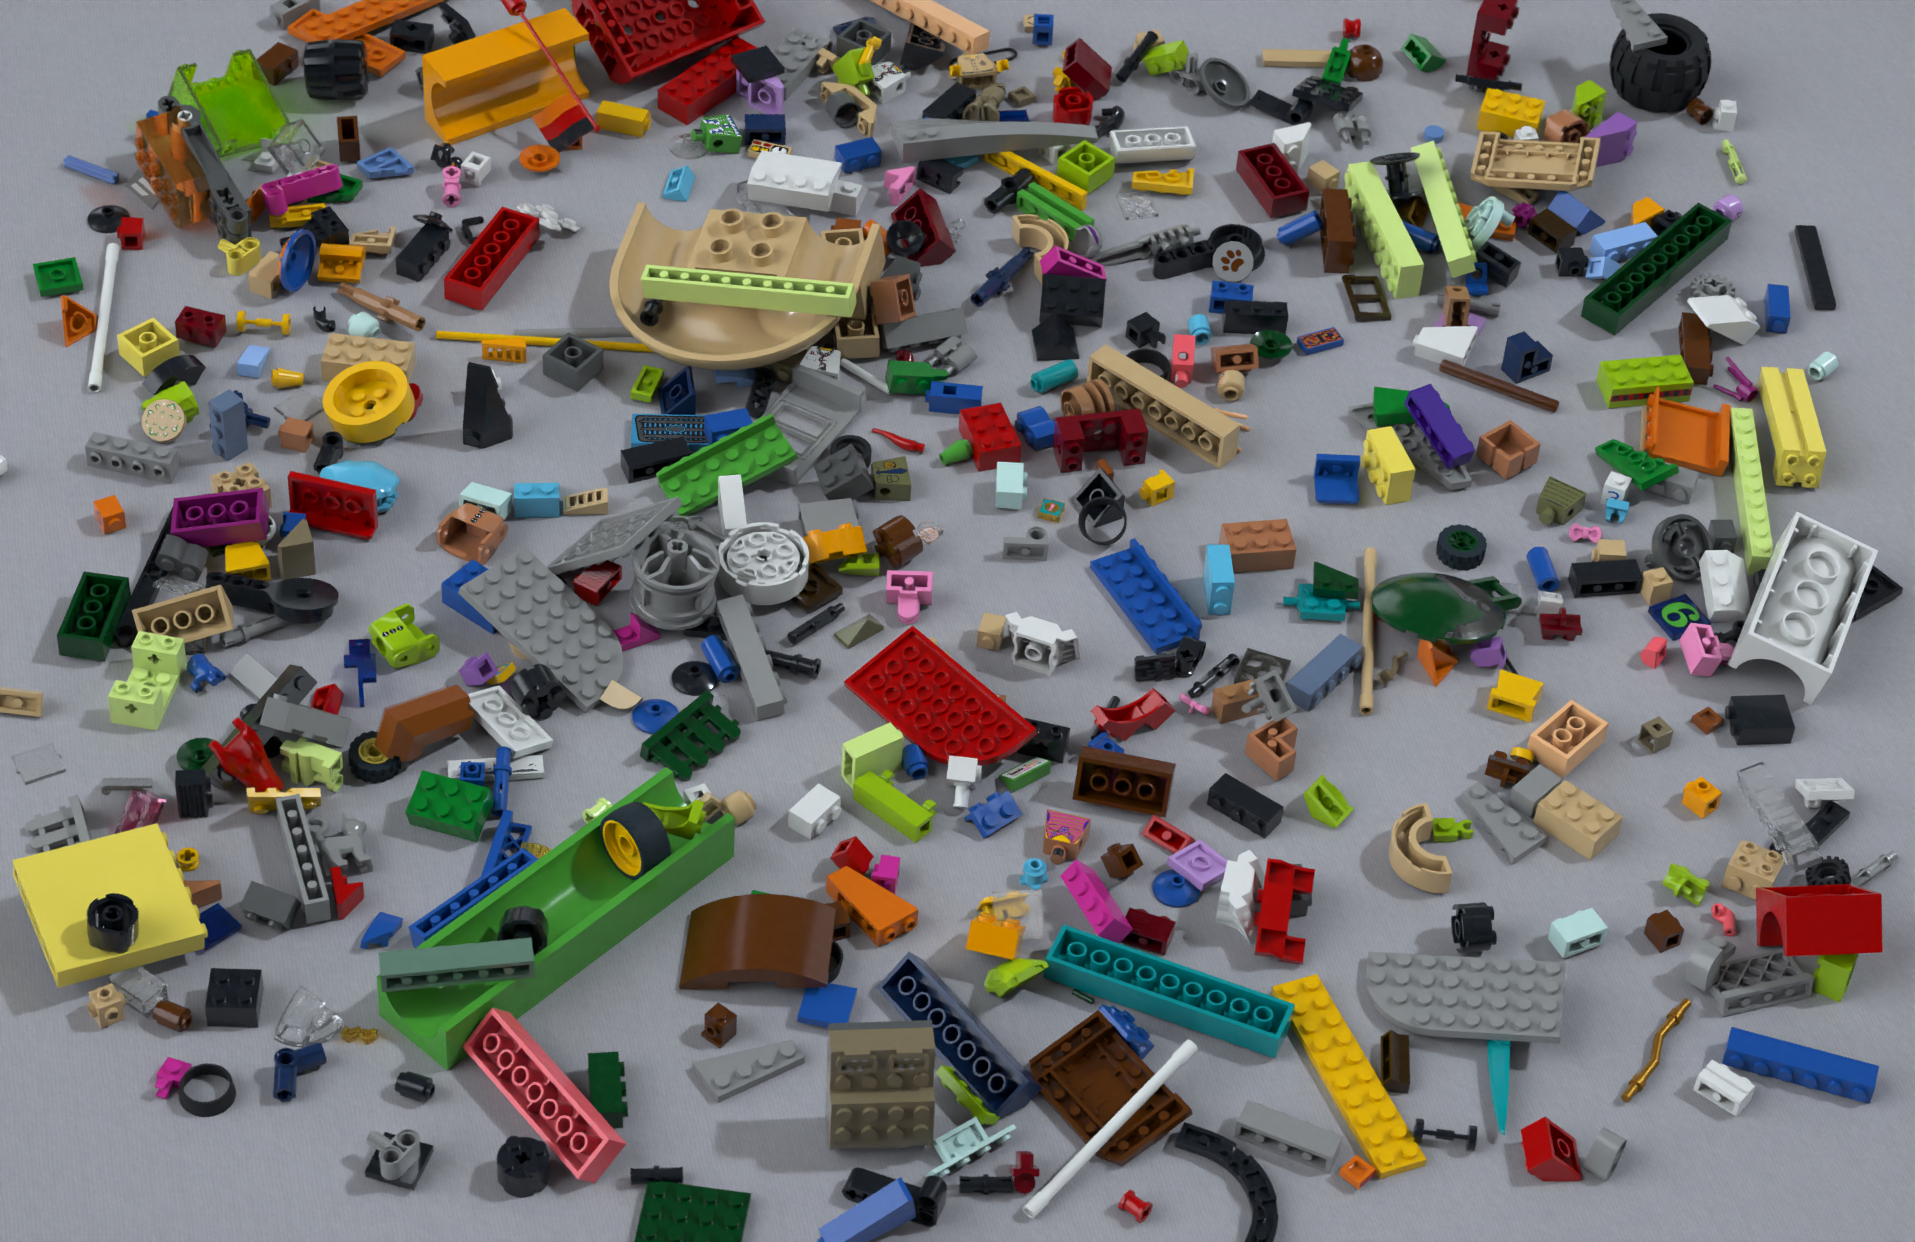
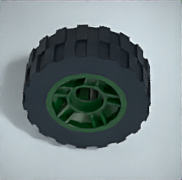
M1450 525L1439 534L1436 555H1438V559L1442 561V564L1449 566L1451 569L1454 568L1460 571L1475 569L1484 560L1487 547L1486 538L1476 528H1472L1469 525Z

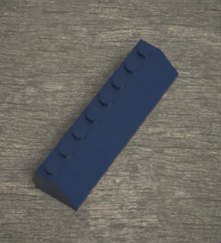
M908 952L876 987L906 1021L932 1020L935 1053L948 1067H952L955 1070L953 1073L959 1080L967 1084V1088L974 1096L982 1100V1105L990 1113H994L997 1117L1001 1118L1026 1107L1042 1089L1035 1079L922 958Z

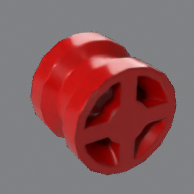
M1344 18L1343 37L1354 36L1355 38H1360L1361 20Z

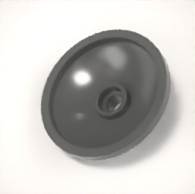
M1209 58L1202 63L1199 69L1200 81L1206 93L1214 101L1229 108H1240L1248 102L1250 97L1249 86L1237 68L1219 58Z

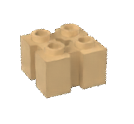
M252 462L235 467V472L230 473L226 470L210 476L212 494L263 488L270 505L269 509L272 508L270 488L263 478L259 479V472Z

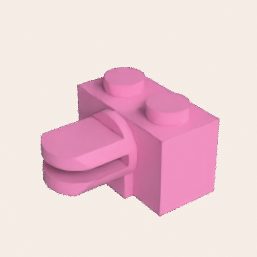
M887 570V604H898L897 614L900 622L904 624L917 622L920 605H932L933 572Z
M1690 623L1679 639L1691 675L1711 677L1718 665L1728 666L1734 651L1730 644L1719 642L1718 637L1714 636L1711 625Z

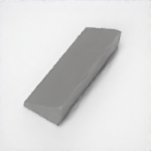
M248 653L243 656L230 672V676L258 700L278 679Z

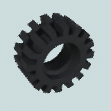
M1827 856V859L1819 857V861L1813 860L1812 865L1809 864L1805 871L1808 885L1851 884L1852 882L1848 864L1845 863L1844 859L1839 860L1837 856L1834 859L1831 856ZM1827 876H1834V877L1829 878V879H1823V878H1825V877H1827Z

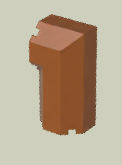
M452 685L384 708L376 732L374 746L384 756L391 759L395 755L401 757L400 761L408 762L421 757L424 746L470 729L474 712L473 709L469 710L468 703L471 702L469 695L458 685Z

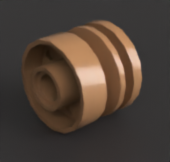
M1099 378L1085 382L1081 386L1077 385L1065 389L1061 393L1060 403L1064 417L1115 411L1112 394L1108 386Z

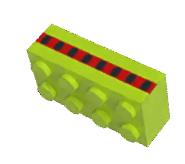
M1681 354L1600 361L1596 378L1608 408L1647 405L1648 397L1650 394H1654L1656 387H1660L1659 398L1674 402H1687L1690 400L1694 384Z

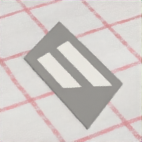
M139 169L125 185L151 209H153L165 193Z

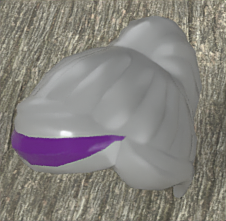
M1092 225L1079 226L1076 229L1074 240L1068 244V251L1087 259L1093 257L1102 248L1103 239L1101 233Z

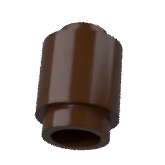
M169 1000L165 1002L159 1001L152 1013V1018L158 1024L177 1032L188 1029L192 1022L190 1009Z

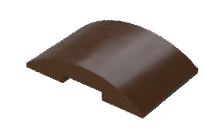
M778 894L732 896L702 905L691 911L679 988L729 989L730 982H777L778 988L827 987L837 911L833 907L813 900Z

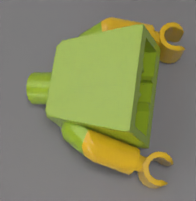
M875 36L872 39H868L866 41V46L868 47L848 51L831 66L838 78V83L851 84L864 95L869 96L870 91L867 84L874 79L871 58L874 54V49L878 50L880 48L882 40Z

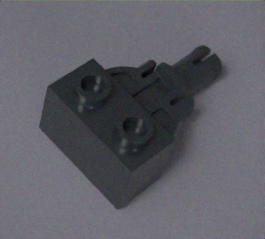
M330 206L311 212V219L303 227L296 229V232L301 229L311 231L315 237L316 247L319 248L322 243L349 245V230ZM291 236L280 239L281 248H283Z

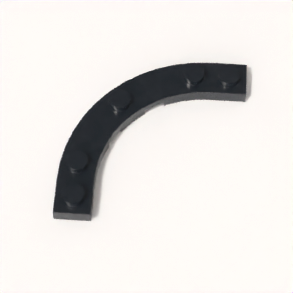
M1184 1122L1176 1139L1175 1147L1216 1162L1232 1174L1244 1189L1250 1203L1252 1220L1244 1242H1274L1278 1225L1277 1197L1273 1185L1261 1165L1251 1155L1247 1156L1238 1149L1236 1143L1226 1137Z

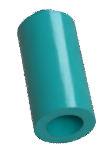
M1071 359L1045 368L1032 374L1030 385L1038 393L1051 390L1077 379V366Z

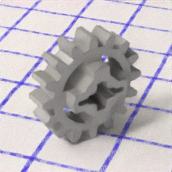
M1702 273L1700 278L1696 276L1694 281L1691 282L1689 294L1693 295L1692 298L1729 295L1734 298L1736 288L1732 287L1733 282H1726V277L1719 278L1720 274L1715 276L1709 273L1708 276H1705Z

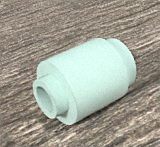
M1830 352L1822 353L1810 363L1808 374L1816 381L1825 379L1838 368L1837 357Z

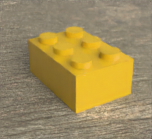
M1488 88L1480 109L1476 130L1503 132L1508 137L1514 138L1515 130H1520L1523 126H1530L1535 128L1536 133H1538L1545 101Z

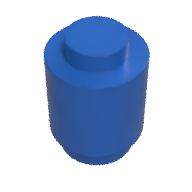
M915 744L905 746L902 750V763L907 775L913 780L924 778L928 774L929 765L923 750Z

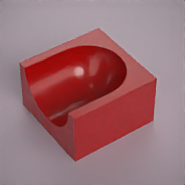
M1851 884L1756 887L1757 945H1783L1784 956L1883 953L1882 894Z

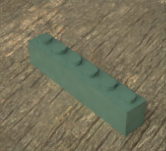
M531 938L379 952L382 992L535 977Z

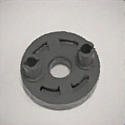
M1678 514L1668 517L1657 525L1652 536L1653 554L1645 556L1644 562H1651L1646 565L1648 568L1664 567L1670 578L1676 581L1696 579L1701 576L1699 561L1705 550H1713L1710 535L1705 526L1690 515Z

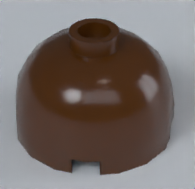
M1368 44L1353 47L1350 50L1351 55L1345 73L1352 79L1353 76L1359 77V81L1363 82L1378 79L1383 71L1381 53L1375 47Z

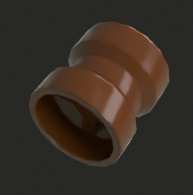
M1695 98L1688 104L1686 113L1693 118L1695 117V120L1700 125H1704L1712 119L1714 110L1705 105L1700 98Z

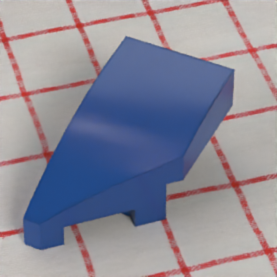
M379 912L365 932L360 948L367 949L369 944H378L382 947L388 946L389 937H393L402 927L403 918Z

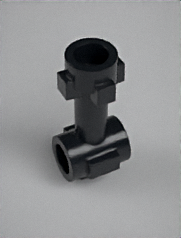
M1738 620L1733 624L1732 630L1726 633L1716 632L1714 636L1718 637L1720 643H1727L1732 639L1737 642L1745 621Z

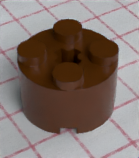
M903 515L896 516L873 530L877 543L875 545L876 552L879 553L880 557H887L894 569L922 553L923 543L920 535L916 537L913 533V530L916 529L914 525Z

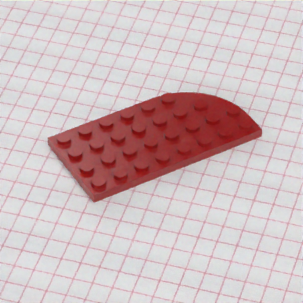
M913 625L844 681L846 688L887 723L891 722L909 742L918 745L926 756L948 765L949 756L977 758L978 765L981 766L998 762L1015 753L1038 734L1037 729Z

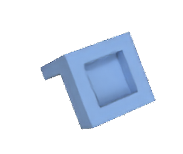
M1606 256L1588 258L1586 278L1590 280L1607 279L1619 269V263Z

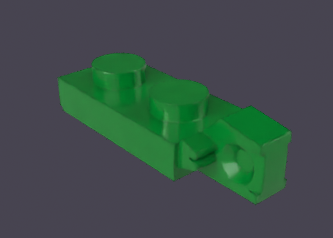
M1342 38L1339 47L1334 46L1332 48L1321 81L1327 83L1334 81L1341 85L1351 55L1350 51L1347 50L1349 39Z

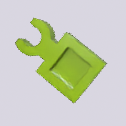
M1433 818L1431 830L1433 842H1457L1458 836L1463 839H1471L1474 833L1470 829L1471 820H1462L1459 823H1455L1454 818Z

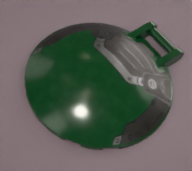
M1429 572L1409 573L1388 578L1375 587L1371 598L1375 613L1394 629L1402 633L1408 630L1418 634L1417 638L1426 641L1436 642V638L1449 640L1450 644L1477 643L1496 636L1497 631L1503 630L1505 626V611L1516 609L1522 603V599L1517 594L1509 592L1494 576L1466 581L1451 575ZM1495 591L1500 597H1494L1489 592Z

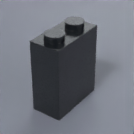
M1784 694L1731 696L1729 705L1725 707V717L1730 721L1731 736L1735 737L1737 745L1791 744L1795 725Z

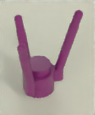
M1726 357V361L1731 366L1727 368L1728 371L1740 382L1736 387L1738 392L1735 393L1716 384L1713 387L1736 398L1739 402L1743 399L1746 402L1752 401L1758 394V388L1753 385L1729 357Z

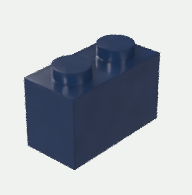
M745 114V145H751L754 139L785 145V114Z

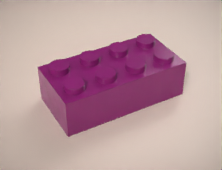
M263 488L174 498L170 533L184 539L187 543L196 544L201 547L267 540L270 505Z

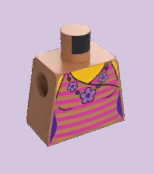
M1047 809L1043 853L1051 855L1050 861L1056 865L1063 864L1064 859L1076 860L1089 837L1091 819Z

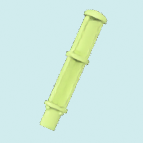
M1723 140L1722 151L1730 158L1728 164L1737 184H1744L1747 181V176L1734 146L1730 144L1729 140Z

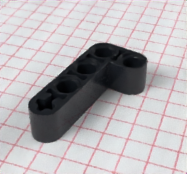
M853 1168L842 1189V1194L846 1199L860 1203L896 1179L863 1168ZM928 1176L922 1187L904 1182L913 1198L916 1218L910 1221L928 1227L935 1226L946 1204L947 1184L945 1181L937 1176Z

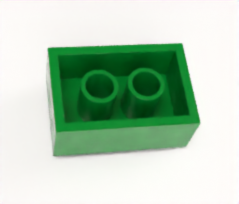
M422 770L405 813L411 825L478 842L494 799L490 788Z

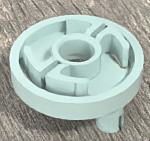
M1494 196L1484 200L1478 207L1474 206L1464 220L1466 221L1465 225L1475 253L1490 238L1499 222L1509 227L1515 219L1514 215L1504 210V203Z

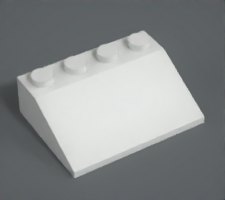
M761 151L751 169L747 182L748 200L829 212L842 163Z

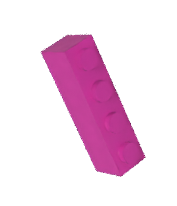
M1076 859L1060 877L1096 934L1104 939L1120 943L1133 930L1095 870Z

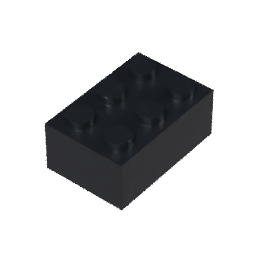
M1043 274L1039 322H1043L1055 313L1069 325L1102 328L1106 279Z

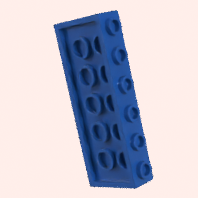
M1135 538L1130 540L1129 549L1090 561V569L1156 655L1179 647L1184 635L1199 640L1200 630L1202 629L1200 619L1193 614L1188 603L1183 601L1177 589L1172 587L1166 575L1158 569L1156 562L1148 556L1145 548Z

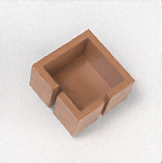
M1510 420L1479 437L1476 456L1488 466L1493 465L1492 469L1506 480L1519 473L1520 469L1525 470L1537 463L1541 444Z

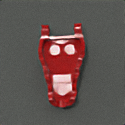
M238 717L232 724L240 732L225 747L216 740H213L208 745L218 758L223 769L230 776L239 779L247 787L255 788V792H265L267 788H276V790L282 792L284 783L273 769L260 737Z

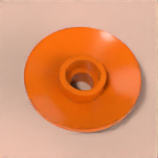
M532 145L522 150L519 161L527 170L546 172L558 166L560 154L551 146Z

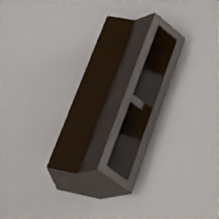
M1390 1030L1380 1037L1381 1083L1384 1088L1393 1093L1408 1094L1410 1087L1409 1035L1398 1034Z

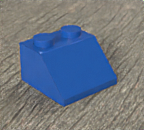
M1559 191L1547 207L1583 235L1606 222L1566 191Z

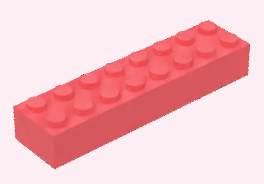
M492 1008L462 1047L574 1176L579 1180L596 1183L627 1143L510 1012Z

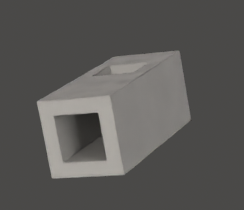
M280 0L270 5L271 22L282 30H286L289 25L312 8L320 11V0Z

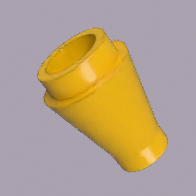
M282 368L272 369V387L280 389L298 385L303 386V373Z

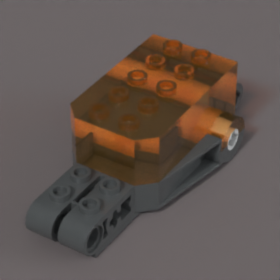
M173 96L160 98L158 101V115L136 122L137 138L134 139L137 153H135V158L140 170L176 228L210 219L212 225H216L220 238H224L235 245L243 239L251 237V209L222 164L202 126L200 111L191 105H181Z

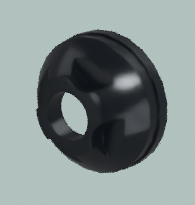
M907 220L893 223L886 234L888 248L894 254L902 257L916 254L921 249L924 241V235L920 227ZM905 239L909 242V246L901 248L897 241Z

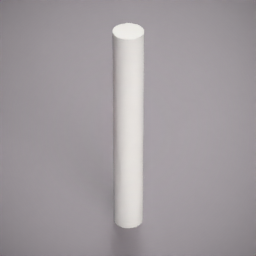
M845 358L840 361V366L888 395L892 394L888 391L887 383Z

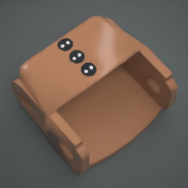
M465 503L448 514L439 524L436 533L437 544L448 553L468 562L473 559L481 565H485L506 537L508 525L504 523L501 516L473 504Z

